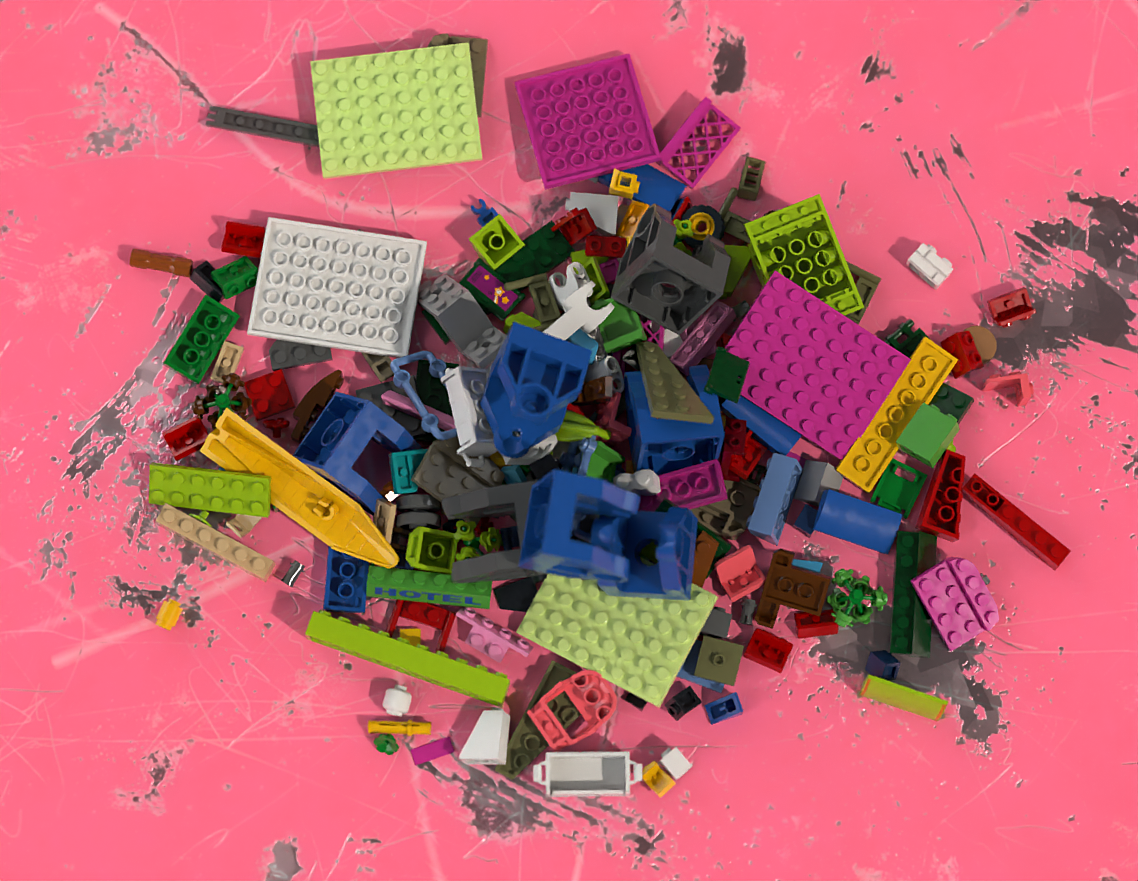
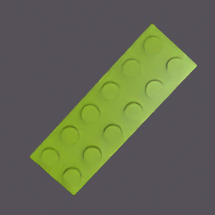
M154 462L150 464L149 504L165 505L166 503L174 507L266 518L270 516L271 476Z

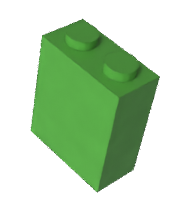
M922 403L896 443L903 452L934 468L960 428L957 419L951 414L945 415L935 405Z

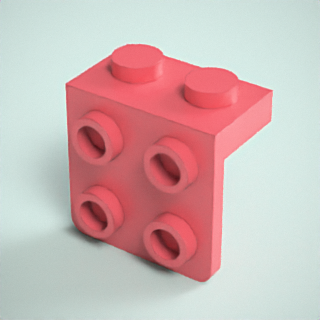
M1021 371L1011 372L1009 376L1001 377V374L991 375L982 386L983 391L1014 387L1017 406H1026L1031 395L1034 394L1033 384L1029 383L1028 374H1021Z
M619 392L614 393L610 401L598 404L596 413H598L597 418L593 422L601 429L611 432V437L608 440H604L600 436H596L595 441L603 442L609 448L615 447L628 438L632 431V428L614 421L621 398V393Z
M750 545L739 548L733 554L723 557L715 563L720 585L732 603L765 585L766 577L756 564L753 549Z

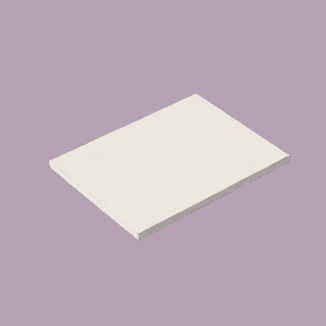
M268 217L247 335L394 358L407 356L412 337L427 241Z

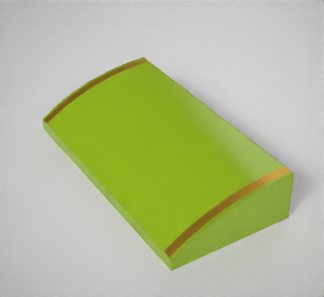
M869 674L864 679L859 693L861 696L937 722L940 720L948 704L946 700Z

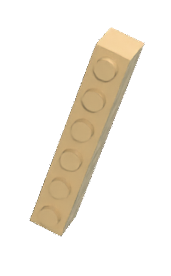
M166 503L156 519L159 526L265 583L275 567L273 560Z

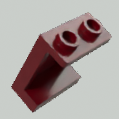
M726 418L720 456L723 480L739 482L740 476L729 470L731 455H744L746 420Z

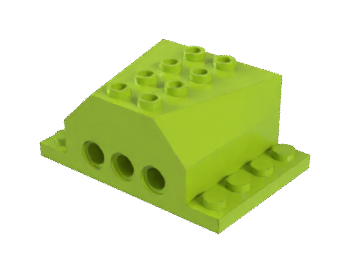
M820 194L743 224L750 240L748 247L752 264L762 289L776 270L844 316L864 308Z

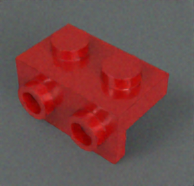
M574 208L567 212V217L563 216L556 220V225L551 228L552 232L560 229L571 246L577 244L597 229L587 208L581 210Z
M227 221L221 252L261 258L266 228Z
M586 236L585 256L622 258L626 251V238L621 236Z
M1025 287L987 301L993 323L1001 327L1011 326L1014 321L1019 319L1027 320L1031 318L1032 314L1036 313V309L1032 307Z
M969 330L957 332L940 342L945 351L958 359L951 370L955 379L984 367Z
M198 415L162 433L176 461L200 450L209 435Z
M751 430L748 431L745 437L744 455H731L729 470L744 480L748 478L767 451V448L750 438L753 433Z
M755 628L743 657L781 673L793 648V644L786 639L770 634L766 630Z

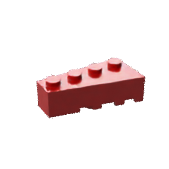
M948 449L942 454L930 482L915 527L916 529L950 542L959 540L960 510L963 498L962 485L964 483L966 456Z

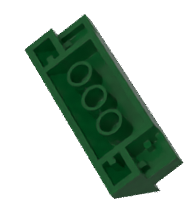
M921 531L897 532L889 654L930 658L932 619L910 580L936 565L937 536Z

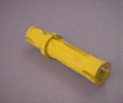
M369 720L368 734L431 735V722Z

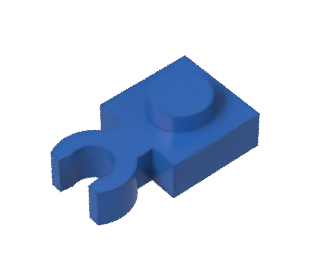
M479 199L482 208L476 209L472 205L471 211L475 215H480L477 218V222L481 227H484L498 213L493 207L487 210L485 201Z

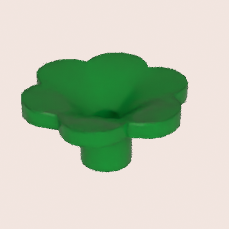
M380 734L373 741L377 746L376 749L381 753L385 752L387 755H393L399 749V745L392 734Z

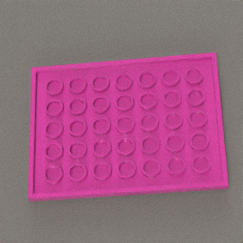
M776 270L772 273L725 346L726 352L750 362L741 391L743 397L840 460H843L857 438H861L911 361L910 358Z

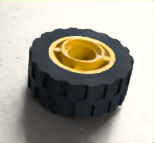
M695 205L692 206L693 208L686 210L687 212L682 215L681 221L690 220L692 222L691 229L694 235L691 238L683 239L690 247L694 248L695 245H703L707 233L719 240L724 237L725 222L720 213L711 206ZM706 223V230L698 232L699 225Z

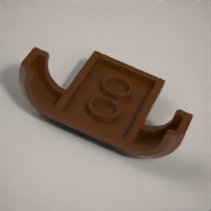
M782 548L777 549L773 552L754 618L757 624L773 629L780 605L820 616L831 576L793 566L795 552Z

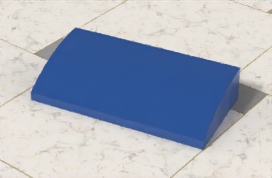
M649 164L621 171L637 175V181L640 182L638 194L634 193L633 198L630 200L649 204L650 206L656 203L672 212L687 185ZM613 173L598 176V182L610 188ZM620 182V185L630 187V183Z
M740 395L738 403L726 399L720 406V411L729 418L746 420V432L748 433L751 430L753 432L751 436L772 453L786 456L802 436L742 395Z
M827 489L822 493L813 530L887 555L895 540L903 514Z
M328 546L323 601L324 611L365 613L368 561L333 550Z

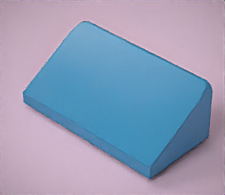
M578 329L565 341L592 350L589 365H592L598 350V342L581 329Z

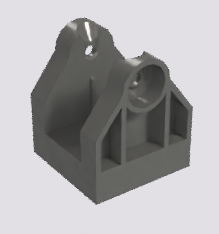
M655 203L649 206L643 214L619 263L611 298L680 335L723 295L731 258L724 249V242L707 233L703 245H695L692 256L673 247L677 227L671 220V212ZM661 283L672 284L675 288L666 287Z
M537 480L488 487L447 497L441 500L442 508L448 520L490 518L516 514L520 548L522 549L531 488ZM521 549L453 562L451 577L452 583L503 581L548 573L520 568Z

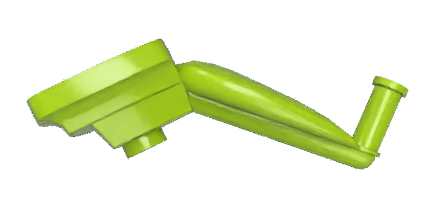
M568 410L565 412L561 427L555 433L557 440L564 442L581 441L583 438L588 439L593 435L600 436L604 440H608L611 437L609 430L601 429L585 416Z

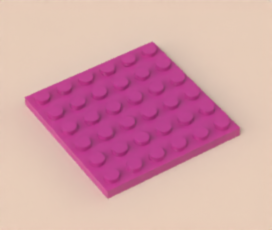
M629 53L514 82L545 190L613 173L614 168L622 171L661 161L660 152Z

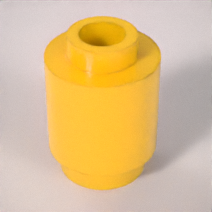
M169 599L168 602L164 601L156 617V625L171 631L183 610L180 608L181 604L172 599Z

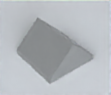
M806 460L793 499L819 507L823 491L830 489L839 492L843 476L836 471V467L827 462Z

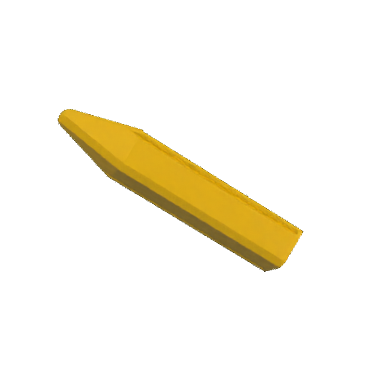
M225 409L222 416L216 422L215 427L217 428L209 433L204 445L200 449L201 453L226 471L271 476L270 503L331 547V549L385 568H393L398 564L399 557L357 502L230 409Z

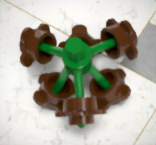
M235 373L223 374L221 377L224 380L223 385L213 386V384H208L206 386L207 395L205 398L200 399L199 396H195V402L192 403V411L195 415H198L200 420L203 419V415L209 413V407L217 406L219 408V411H215L207 418L208 422H211L213 430L217 428L215 427L216 422L226 408L232 412H239L236 415L245 421L250 416L249 414L246 415V410L252 404L251 398H246L243 392H238L232 400L228 397L230 391H237L239 386L244 387L245 385L240 380V376Z

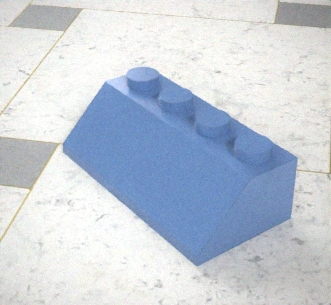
M773 453L772 458H769L767 461V473L761 479V491L759 496H756L754 499L753 508L755 509L753 514L748 517L747 527L752 535L778 546L803 469L797 459Z

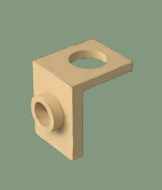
M237 514L226 525L241 538L247 535L263 517Z

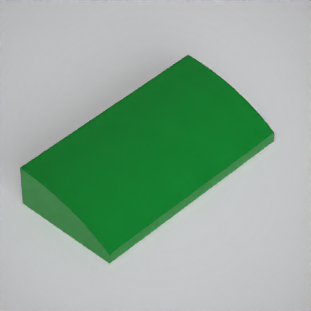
M205 294L162 365L199 384L240 315Z

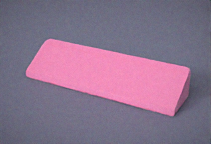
M720 301L713 305L669 359L678 370L687 376L689 375V366H695L702 360L736 318L733 308Z
M391 390L382 394L381 400L383 404L422 420L421 415L410 398ZM424 405L428 413L438 417V428L445 431L455 429V422L452 416Z

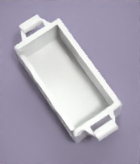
M458 366L455 369L447 368L445 371L446 375L440 378L441 383L446 384L459 444L462 446L457 450V454L464 457L468 467H483L484 457H489L498 451L493 442L492 430L480 405L490 369ZM469 456H476L479 459H471Z
M546 752V761L533 765V782L546 786V797L629 796L630 785L642 781V764L631 761L629 752ZM630 764H634V781H630ZM542 765H546V782H542Z

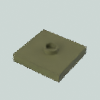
M704 636L694 676L734 687L744 646Z

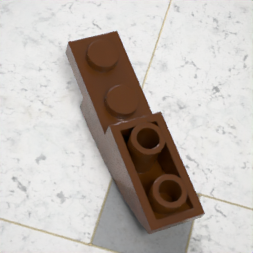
M338 369L320 380L300 401L292 414L294 419L298 420L291 434L293 441L300 443L301 439L305 438L309 432L308 425L311 421H315L319 413L317 408L324 410L336 389L341 388L344 382L341 370Z
M603 376L583 382L577 399L571 402V404L581 407L610 401L613 377Z

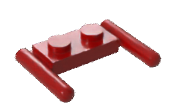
M396 599L385 632L390 634L392 638L399 616L442 630L435 653L437 651L444 652L457 613L425 602Z

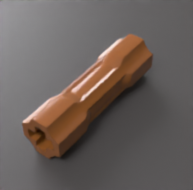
M133 249L129 265L130 267L163 271L190 278L193 261L191 259L164 256Z

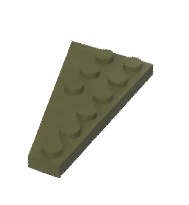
M637 341L636 352L651 417L712 424L714 416L658 344L649 341Z
M554 660L551 661L507 745L506 764H497L494 771L514 780L549 746L544 736L527 714V711L531 710L556 684L572 677L577 672ZM565 691L547 703L564 730L581 715Z

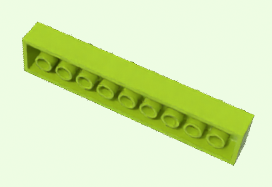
M319 610V613L313 611L305 632V636L309 641L497 707H503L510 687V680L506 674L497 671L495 674L489 673L487 671L488 668L481 665H476V667L469 666L468 661L461 658H456V661L448 657V654L437 651L436 654L432 653L424 645L417 644L416 647L412 646L404 638L392 639L390 634L384 631L372 632L370 627L364 624L352 625L350 623L351 620L340 616L338 619H335L331 616V613L324 610Z

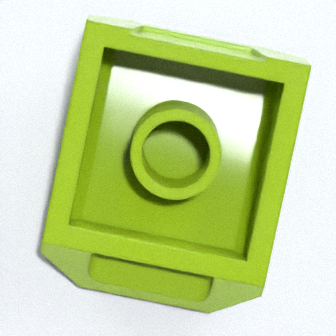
M418 526L409 534L406 560L411 567L420 570L452 574L459 540L455 538V533Z

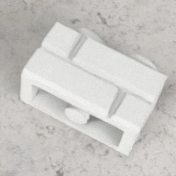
M922 243L907 260L906 265L937 290L952 273V263L944 257L940 258L933 246L929 244L926 246Z

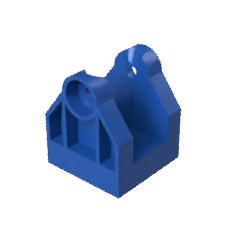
M513 322L492 363L480 402L493 433L495 448L502 455L514 459L521 458L528 453L531 447L558 432L563 423L567 405L577 399L582 389L592 350ZM516 431L520 436L515 437L512 435V432Z
M706 364L689 366V376L686 377V380L714 416L712 424L651 417L641 371L624 373L627 426L632 428L628 440L634 473L648 469L659 476L719 459L724 439V429L718 396L714 393L710 395L704 391V386L709 377V370Z
M336 392L292 456L357 502L364 511L374 516L377 499L384 497L370 482L351 469L370 439L391 453L421 450L424 448L416 442L403 426L371 401Z
M555 469L532 485L519 567L566 578L609 582L627 581L629 560L594 545L571 541L574 513L630 518L631 514L637 513L640 497L605 480Z
M670 507L668 512L637 511L636 514H631L630 518L600 515L593 523L591 545L628 559L629 573L628 579L625 582L597 580L598 586L608 596L690 601L698 524L696 516L689 508ZM654 543L658 546L656 553L659 562L655 565L647 566L643 564L638 555L646 545Z

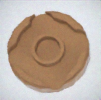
M981 326L966 328L964 331H970L983 365L987 364L994 357L997 350V342L994 335L988 329Z

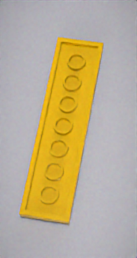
M923 337L910 356L911 361L861 438H857L843 460L836 467V471L866 493H870L899 448L896 441L922 403L927 405L930 403L958 361V359L927 337Z

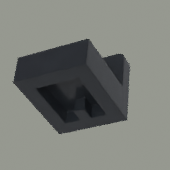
M688 686L672 697L665 704L668 713L678 721L685 714L699 706L702 701L693 689Z

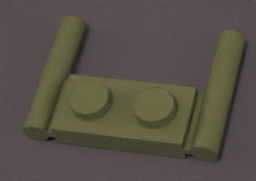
M731 188L719 211L725 222L724 232L749 244L750 240L743 224L750 221L729 211L738 193L736 188Z
M847 262L850 272L860 277L856 287L864 308L845 316L859 325L882 278Z
M546 273L505 283L504 289L506 291L529 286V291L541 326L533 327L532 329L543 332L561 317Z

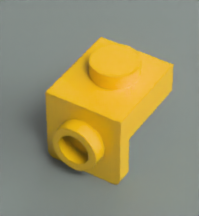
M656 761L647 764L642 770L643 781L660 798L675 785V782L660 768Z

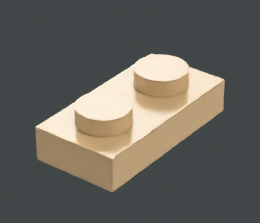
M224 341L210 379L223 384L224 380L221 378L223 374L235 373L244 352V347Z
M380 498L376 501L373 523L390 544L397 505L384 498Z

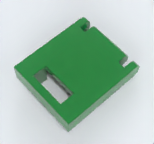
M892 458L884 470L870 502L874 503L877 497L879 498L878 506L897 513H901L904 510L903 518L907 519L928 475ZM897 468L914 475L913 483L894 474Z

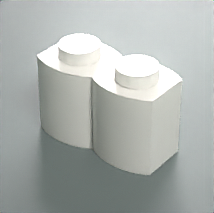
M644 469L634 474L623 473L613 478L615 486L638 496H652L661 491L660 479L652 470Z

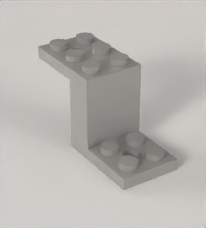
M447 274L436 278L431 286L419 293L418 305L435 317L460 353L481 369H484L494 361L507 335L493 326L468 289Z

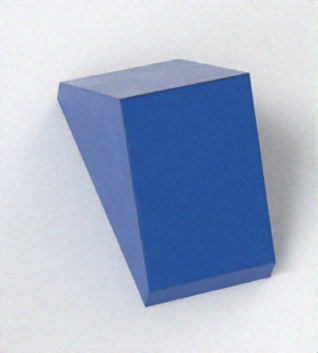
M737 692L705 705L711 725L740 716L744 712Z

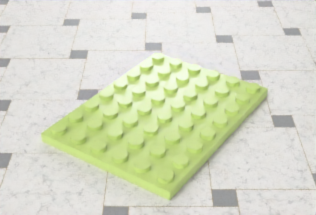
M469 43L310 61L323 179L483 160Z
M641 558V561L643 562V564H645V565H647V566L655 565V564H653V563H651V562H649V561H647V560ZM547 574V578L544 579L516 633L586 670L600 673L601 677L660 708L714 607L718 596L693 583L690 601L608 596L598 586L597 580L566 578Z

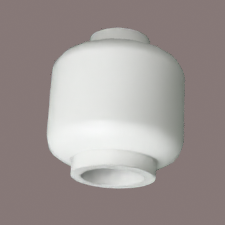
M395 685L394 688L386 690L383 701V708L386 709V713L402 717V714L408 713L412 695L406 692L407 687Z

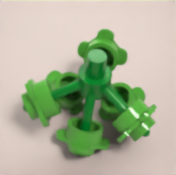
M852 569L838 570L834 575L835 578L831 580L832 584L837 583L839 587L846 586L850 591L849 596L839 588H834L833 593L826 598L827 603L837 613L832 612L831 615L836 618L835 622L842 627H846V625L853 627L854 624L851 621L863 624L870 622V615L873 613V609L865 604H861L862 600H870L872 606L878 607V611H882L883 605H886L888 601L887 593H884L882 586H879L877 590H873L869 584L870 578L866 575L859 579L853 578L851 574L854 571ZM849 600L850 604L845 611L841 610V608L847 605ZM856 605L852 611L853 615H850L849 612L851 611L852 607Z

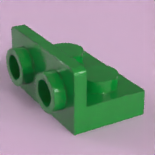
M244 256L212 271L211 275L212 279L221 287L223 297L229 299L256 286L258 268L247 256Z

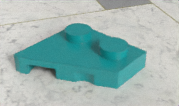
M428 449L388 454L394 495L417 492L418 485L411 481V478Z

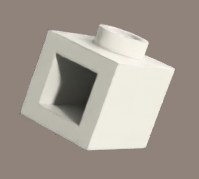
M669 747L660 755L662 757L660 764L675 781L692 768V765L677 747L673 750Z

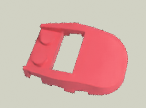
M585 670L572 675V677L562 682L560 681L531 710L527 711V714L554 752H559V750L590 736L615 712L617 706L615 692L606 679L601 677L600 673L593 670ZM564 691L588 723V726L571 738L547 705L549 701Z

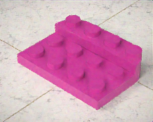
M948 557L910 580L949 651H953L983 631L991 630L999 621L998 607L976 566L967 559Z

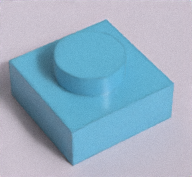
M519 465L503 466L501 469L507 485L528 481Z

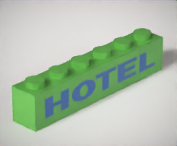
M369 566L366 596L490 609L492 581L452 583L451 574Z

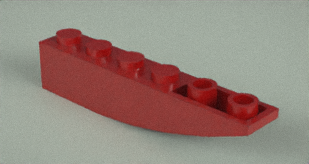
M974 473L963 486L962 490L979 507L1054 571L1071 552L1070 549L977 474Z

